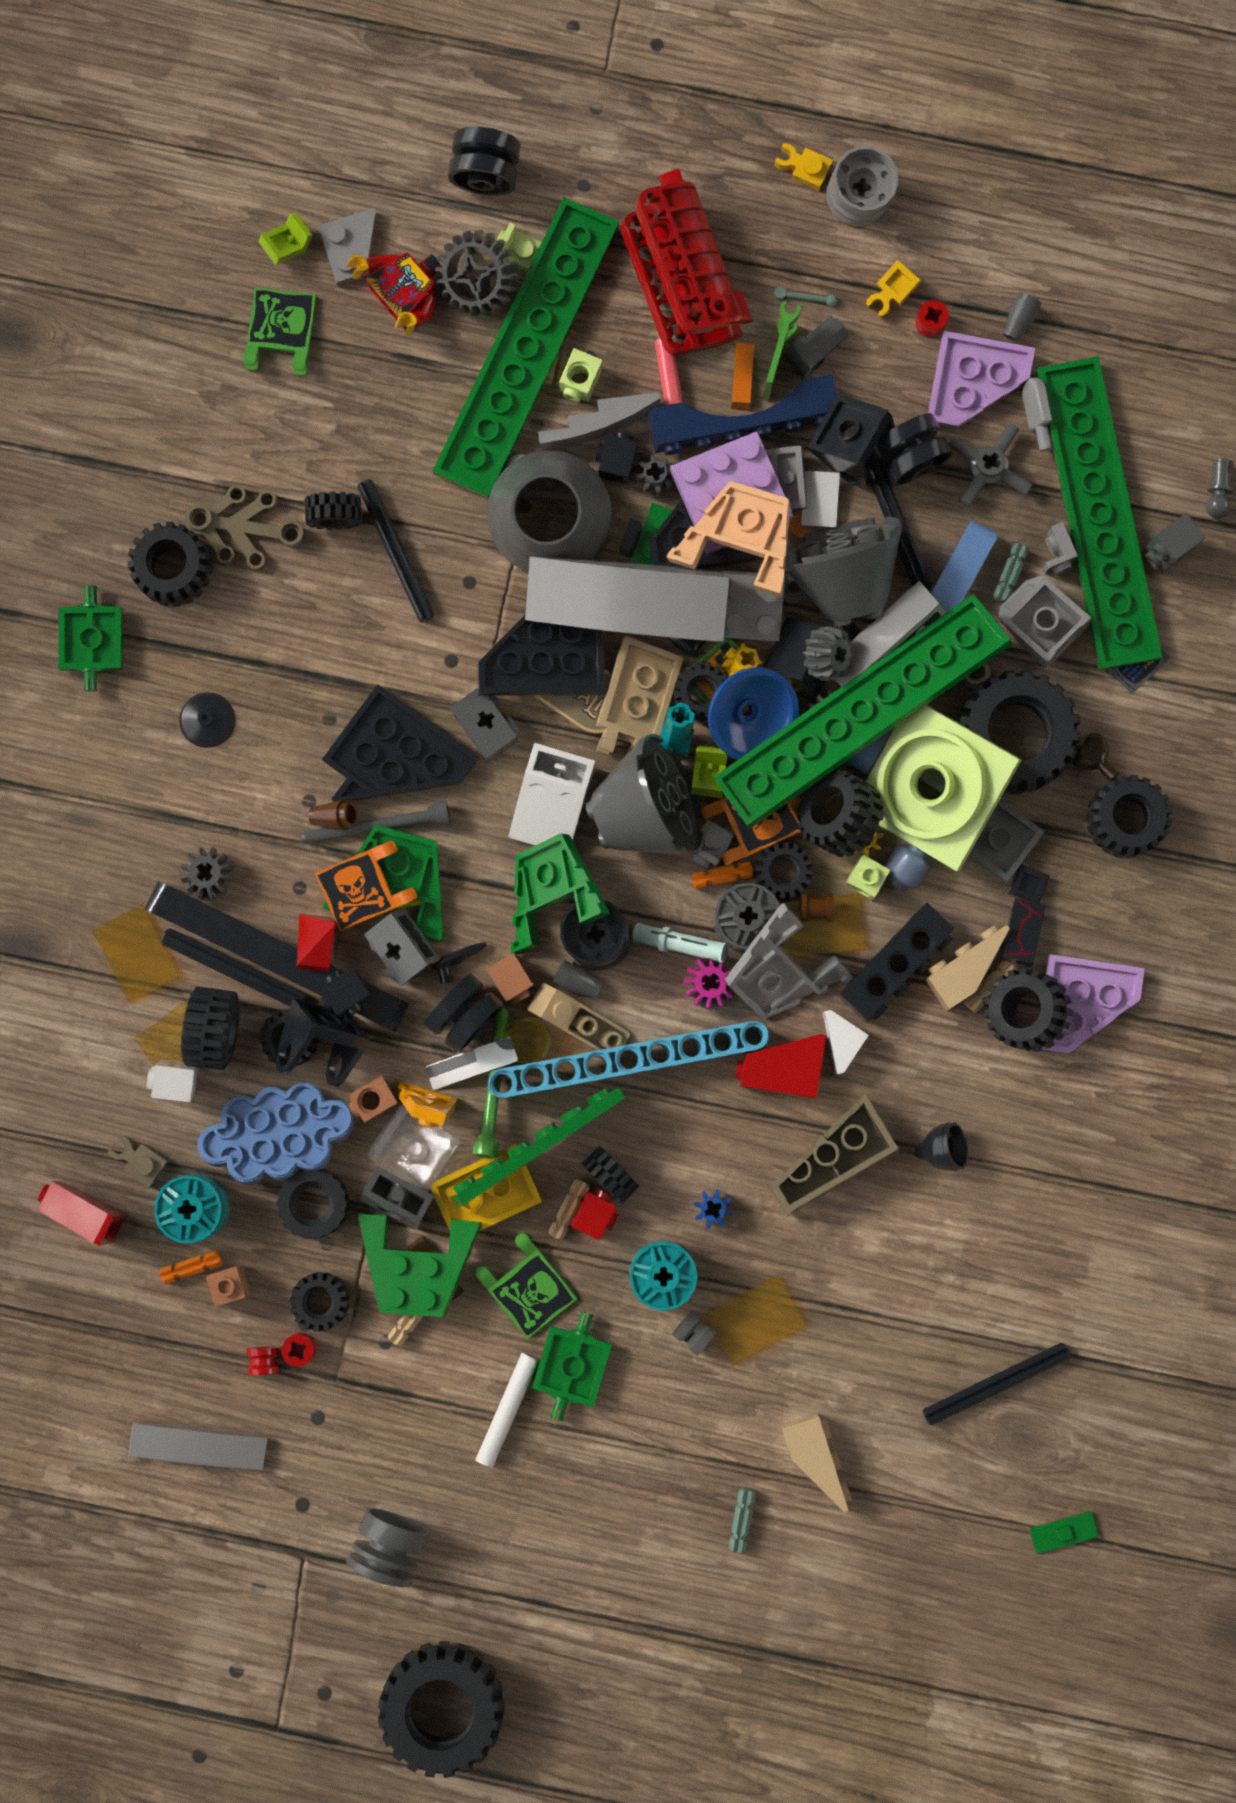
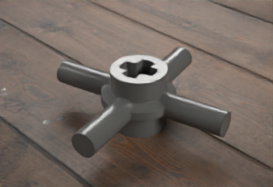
M1009 423L994 447L987 446L976 450L954 435L948 442L951 449L971 461L970 468L974 476L959 500L962 505L970 507L984 484H994L1000 480L1024 495L1027 494L1032 484L1008 470V460L1004 454L1019 431L1016 425ZM988 461H992L994 463V466L991 467L990 470L984 467V465L987 464Z

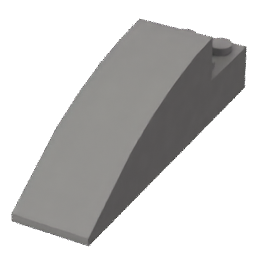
M530 556L525 620L596 630L723 642L724 638L779 641L783 597L756 590L753 584L758 573L699 568L694 570L685 567Z

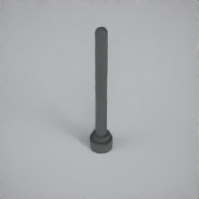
M445 800L434 802V806H429L428 810L357 822L354 827H350L346 831L328 827L305 831L301 834L300 839L303 843L309 844L370 833L376 824L393 829L429 822L431 825L437 824L438 827L451 825L448 803Z

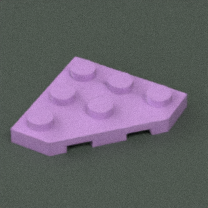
M943 331L928 413L934 415L938 425L941 427L959 428L1022 386L1030 378L1035 348Z
M1048 955L1046 974L1057 979V983L1063 984L1067 989L1064 994L1069 995L1072 1003L1067 1004V1008L1073 1009V1016H1067L1066 1022L1071 1024L1069 1029H1062L1061 1033L1065 1036L1060 1041L1054 1039V1046L1051 1048L1042 1047V1050L1068 1054L1112 1022L1125 1010L1140 1001L1145 968Z

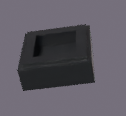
M630 519L620 545L621 555L629 558L633 555L642 531L640 521Z
M1021 864L1016 871L1008 895L1040 904L1050 875Z

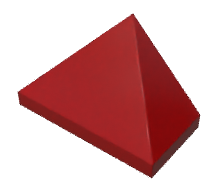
M299 913L297 968L329 971L335 922L331 917Z

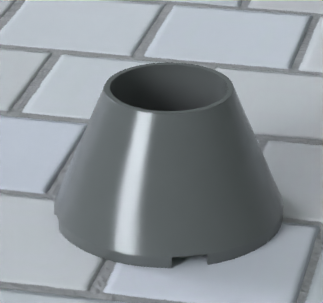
M539 451L517 459L501 473L491 490L487 508V519L492 539L501 554L514 566L528 573L530 556L590 561L594 559L608 537L612 520V508L604 482L586 462L565 452ZM543 483H557L565 486L575 495L578 502V517L572 530L563 538L551 542H542L530 538L523 531L519 521V507L524 495L533 487Z

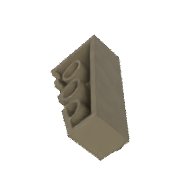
M866 1094L771 1185V1191L787 1217L897 1153V1145Z

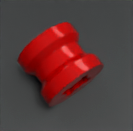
M936 300L925 302L920 307L916 317L915 325L917 331L927 338H934L942 334L949 318L947 307Z
M298 1332L284 1341L281 1353L287 1364L293 1367H300L306 1365L314 1358L317 1346L311 1335Z
M261 1346L247 1348L246 1355L250 1358L247 1375L257 1376L280 1373L279 1365L276 1363L279 1347Z

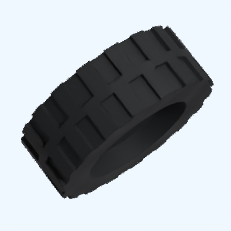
M326 1169L309 1172L305 1170L297 1171L291 1178L285 1180L283 1187L278 1192L279 1198L276 1207L278 1206V1216L282 1219L284 1227L292 1231L291 1233L295 1236L298 1235L304 1239H318L335 1232L344 1223L346 1214L349 1212L350 1206H348V1201L350 1199L349 1194L346 1192L345 1184L339 1180L340 1178L336 1174L334 1175ZM311 1187L323 1190L329 1199L327 1212L318 1219H308L298 1209L300 1194Z

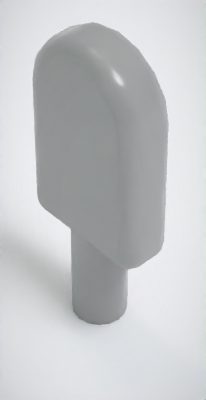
M1030 378L1024 383L1022 391L1028 426L1031 432H1036L1040 452L1052 450L1047 426L1052 422L1047 391L1044 382L1040 378Z

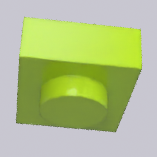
M294 212L289 214L286 224L261 234L258 242L273 263L279 265L305 253L312 234L307 223L302 221L298 214Z
M697 746L691 794L722 798L723 792L713 779V777L726 769L727 754L720 748L715 746Z

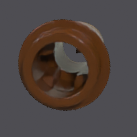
M341 799L311 807L308 817L312 825L346 831L356 825L358 811L353 802Z

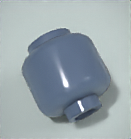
M910 843L907 845L899 844L885 863V867L890 869L888 881L901 890H904L906 886L918 888L932 868V863L929 860L930 855Z

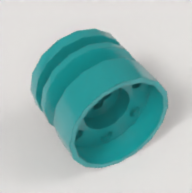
M185 1175L172 1179L161 1188L155 1199L154 1216L157 1226L166 1237L177 1243L192 1244L214 1237L224 1228L230 1214V1201L227 1191L218 1181L206 1175ZM189 1203L192 1206H196V1212L191 1213V1218L189 1213H184L183 1207Z
M663 1239L649 1242L640 1248L632 1259L629 1272L632 1291L638 1300L651 1309L661 1311L676 1309L687 1302L695 1291L698 1277L695 1262L688 1251L676 1242ZM661 1267H666L668 1273H673L672 1278H668L664 1285L660 1284L658 1278H654V1274L660 1273Z

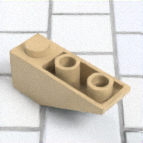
M996 924L980 934L984 940L975 946L968 942L954 952L957 958L948 964L943 959L928 969L931 975L925 978V981L945 1010L951 1009L977 991L1010 929L1008 925L1000 929Z
M545 983L541 984L527 1009L597 1051L624 1046L631 1034Z
M814 1413L780 1424L792 1461L844 1513L848 1512L846 1502L852 1501L846 1481L839 1482L836 1471L842 1468L836 1450L830 1452L827 1444V1439L832 1438L826 1419L820 1421L818 1414Z

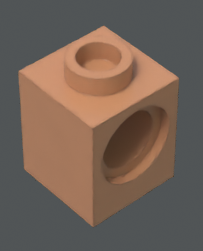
M514 953L486 969L507 1003L513 1000L516 1005L532 995L529 990L534 985Z
M381 1075L349 1094L352 1102L348 1106L356 1120L362 1118L364 1123H368L397 1106L400 1102L385 1076ZM373 1091L379 1095L380 1104L376 1109L369 1110L364 1105V1097L367 1093Z
M243 1264L206 1276L214 1307L251 1295Z

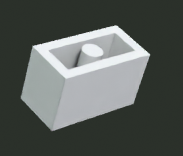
M160 1059L155 1067L152 1066L151 1070L149 1069L146 1089H152L151 1098L191 1102L195 1095L198 1067L186 1066L180 1061Z

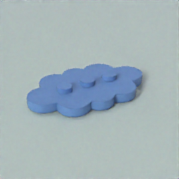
M311 1083L295 1084L286 1092L277 1087H267L261 1090L254 1099L248 1096L231 1098L221 1111V1123L212 1125L201 1133L197 1149L199 1155L207 1164L214 1167L227 1166L230 1175L241 1184L253 1185L260 1182L266 1175L275 1180H286L291 1178L299 1168L309 1172L325 1167L332 1156V1143L345 1140L352 1134L355 1127V1117L346 1103L339 1100L325 1101L322 1092Z

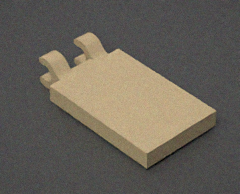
M627 636L623 638L596 723V727L604 729L596 751L609 755V752L612 753L615 748L616 740L619 739L631 744L629 752L642 737L649 734L660 736L684 657Z

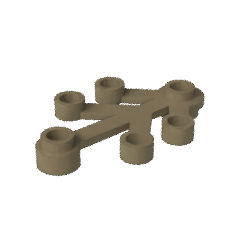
M239 485L231 486L227 494L209 506L196 504L187 510L185 514L186 527L196 535H204L216 552L217 560L224 566L232 565L236 560V554L230 546L224 545L215 529L225 530L230 533L247 557L246 562L248 566L254 571L264 569L266 558L262 552L255 549L245 534L279 539L285 546L290 548L298 547L305 538L302 526L293 520L286 521L281 526L249 521L264 510L272 511L276 508L278 500L270 490L262 491L256 500L230 518L218 515L231 505L241 506L246 502L247 493ZM235 491L242 492V497L239 500L232 499V494ZM264 497H273L272 503L270 505L262 504ZM199 516L206 517V522L203 525L196 524V519ZM296 531L298 537L293 541L288 540V533ZM230 551L231 557L228 560H222V552ZM260 556L262 558L261 563L256 566L252 565V558Z

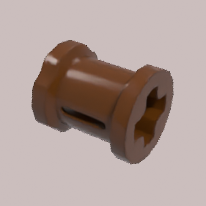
M801 893L800 921L805 922L807 918L826 919L827 922L833 921V894H828L827 897H810L806 893Z

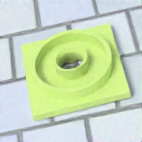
M926 705L894 728L866 782L879 791L881 795L880 800L884 803V808L881 810L884 816L883 820L879 822L880 826L953 870L960 871L1022 759ZM930 768L937 769L945 778L944 792L934 800L924 798L918 790V779L925 770Z

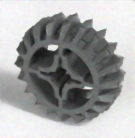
M468 230L463 232L462 237L460 235L453 236V244L447 243L443 246L447 254H440L437 257L440 262L444 263L443 266L436 267L435 269L437 273H443V278L436 282V284L445 285L446 287L441 296L447 297L451 295L452 298L449 305L454 307L459 304V312L467 313L470 310L471 316H478L480 311L484 316L491 314V309L499 311L502 308L501 302L508 303L511 300L507 292H515L517 289L510 283V280H516L519 277L518 274L511 273V268L516 267L518 264L516 261L509 262L508 260L513 251L511 249L503 251L502 248L505 241L499 239L495 242V234L492 232L484 236L483 230H475L474 234ZM478 248L488 253L495 264L487 263L482 253L478 252ZM465 252L466 256L463 257L464 267L457 273L459 259ZM473 270H488V272L482 273L480 277L466 276L469 273H473ZM497 273L496 285L489 295L490 279ZM460 282L468 284L472 294L475 293L476 298L469 295L462 288Z

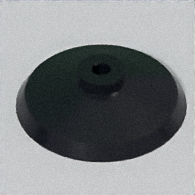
M205 692L191 697L184 704L180 713L179 724L183 735L189 742L199 747L211 748L222 744L230 737L235 726V713L231 704L224 697L216 693Z

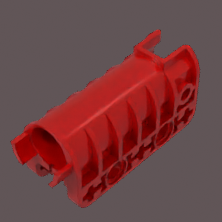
M679 169L668 171L658 177L661 186L647 188L641 192L636 200V211L629 213L625 217L620 229L662 345L669 354L676 356L730 343L742 337V330L739 324L752 323L753 320L742 291L734 292L695 185L691 182H684ZM649 198L650 203L645 205L646 200ZM632 222H634L635 226H641L639 233H637L636 229L630 228ZM639 249H648L653 260L646 261L642 259ZM653 276L656 282L662 283L659 290L656 285H651ZM660 306H670L674 317H665L660 310ZM677 323V326L674 328V331H673L672 326ZM674 333L678 339H683V342L680 346L677 342L671 341V338L674 336Z

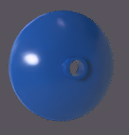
M753 667L734 673L719 686L710 703L708 724L714 742L727 755L739 760L798 718L799 706L797 696L791 684L782 675L773 670ZM748 705V711L742 714V708Z

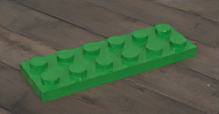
M608 1087L601 1089L586 1099L589 1105L585 1108L580 1104L560 1116L563 1122L558 1126L552 1122L534 1133L533 1135L537 1139L529 1144L528 1140H525L507 1151L510 1157L502 1162L501 1158H498L481 1168L480 1171L483 1175L475 1180L472 1175L454 1186L453 1188L456 1193L450 1196V1199L456 1208L464 1206L624 1100L625 1096L619 1087L612 1091Z

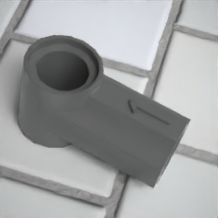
M831 315L809 335H802L795 340L785 351L784 355L804 377H808L821 366L828 354L848 338L849 334L844 325Z

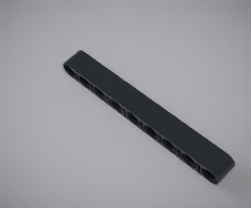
M160 881L157 882L144 908L320 996H324L320 989L326 985L324 979L340 970L330 965L329 971L297 968V948ZM364 982L373 996L361 1003L364 1008L357 1014L396 1032L409 1003Z

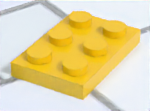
M517 1144L499 1151L498 1158H501L502 1162L508 1159L510 1156L507 1151ZM481 1159L430 1183L431 1191L449 1230L451 1220L482 1222L481 1230L543 1202L526 1164L464 1206L458 1208L450 1199V1196L456 1193L453 1187L472 1175L475 1180L483 1175L480 1169L495 1159Z

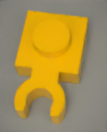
M783 143L781 152L788 154L790 158L788 160L776 158L775 167L783 171L794 170L792 174L793 180L820 191L833 160L806 147L802 155H800L792 145Z
M897 260L876 283L882 291L871 295L867 299L866 305L870 309L876 302L883 303V308L878 313V317L883 319L888 315L892 301L894 300L901 306L919 286L921 280Z

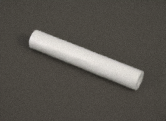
M524 1352L521 1353L475 1459L480 1464L493 1468L539 1362V1359Z

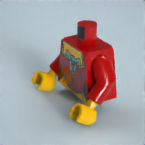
M408 252L402 255L390 254L364 258L358 254L351 256L346 264V268H356L352 278L358 280L363 273L367 274L364 277L367 288L396 320L395 327L401 326L406 330L405 336H411L415 328L430 321L437 302L436 285L431 278L437 273L435 271L436 267L441 266L433 254L428 255L419 264Z

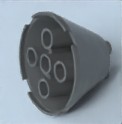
M886 517V523H875L874 518L851 521L803 536L804 543L794 548L792 543L787 544L786 571L824 616L834 622V626L839 627L853 622L852 618L865 615L866 619H870L884 613L882 607L888 603L902 530L900 519Z
M656 734L646 735L635 744L593 792L591 801L586 803V811L588 816L595 820L599 830V841L605 849L613 848L623 851L691 856L698 853L704 843V831H698L697 819L702 817L697 795L691 794L692 782L680 758L674 750L667 751L660 744L664 742V739Z

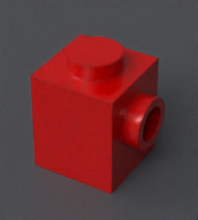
M596 1189L595 1193L588 1191L571 1227L599 1241L605 1229L612 1231L620 1215L614 1212L617 1205L612 1203L614 1197L600 1189Z

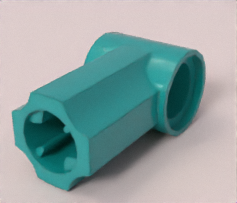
M678 703L673 707H669L666 721L663 722L660 737L664 739V742L660 744L667 751L674 750L676 754L688 756L694 733L692 728L695 713L690 710L689 705Z

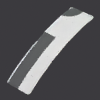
M507 1037L426 1066L432 1088L436 1090L516 1062L518 1058L511 1038Z

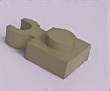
M119 1136L118 1140L124 1143L125 1151L119 1154L117 1151L110 1149L108 1154L115 1160L127 1161L128 1163L123 1171L146 1187L151 1188L169 1161L144 1143L140 1144L136 1150L130 1138Z

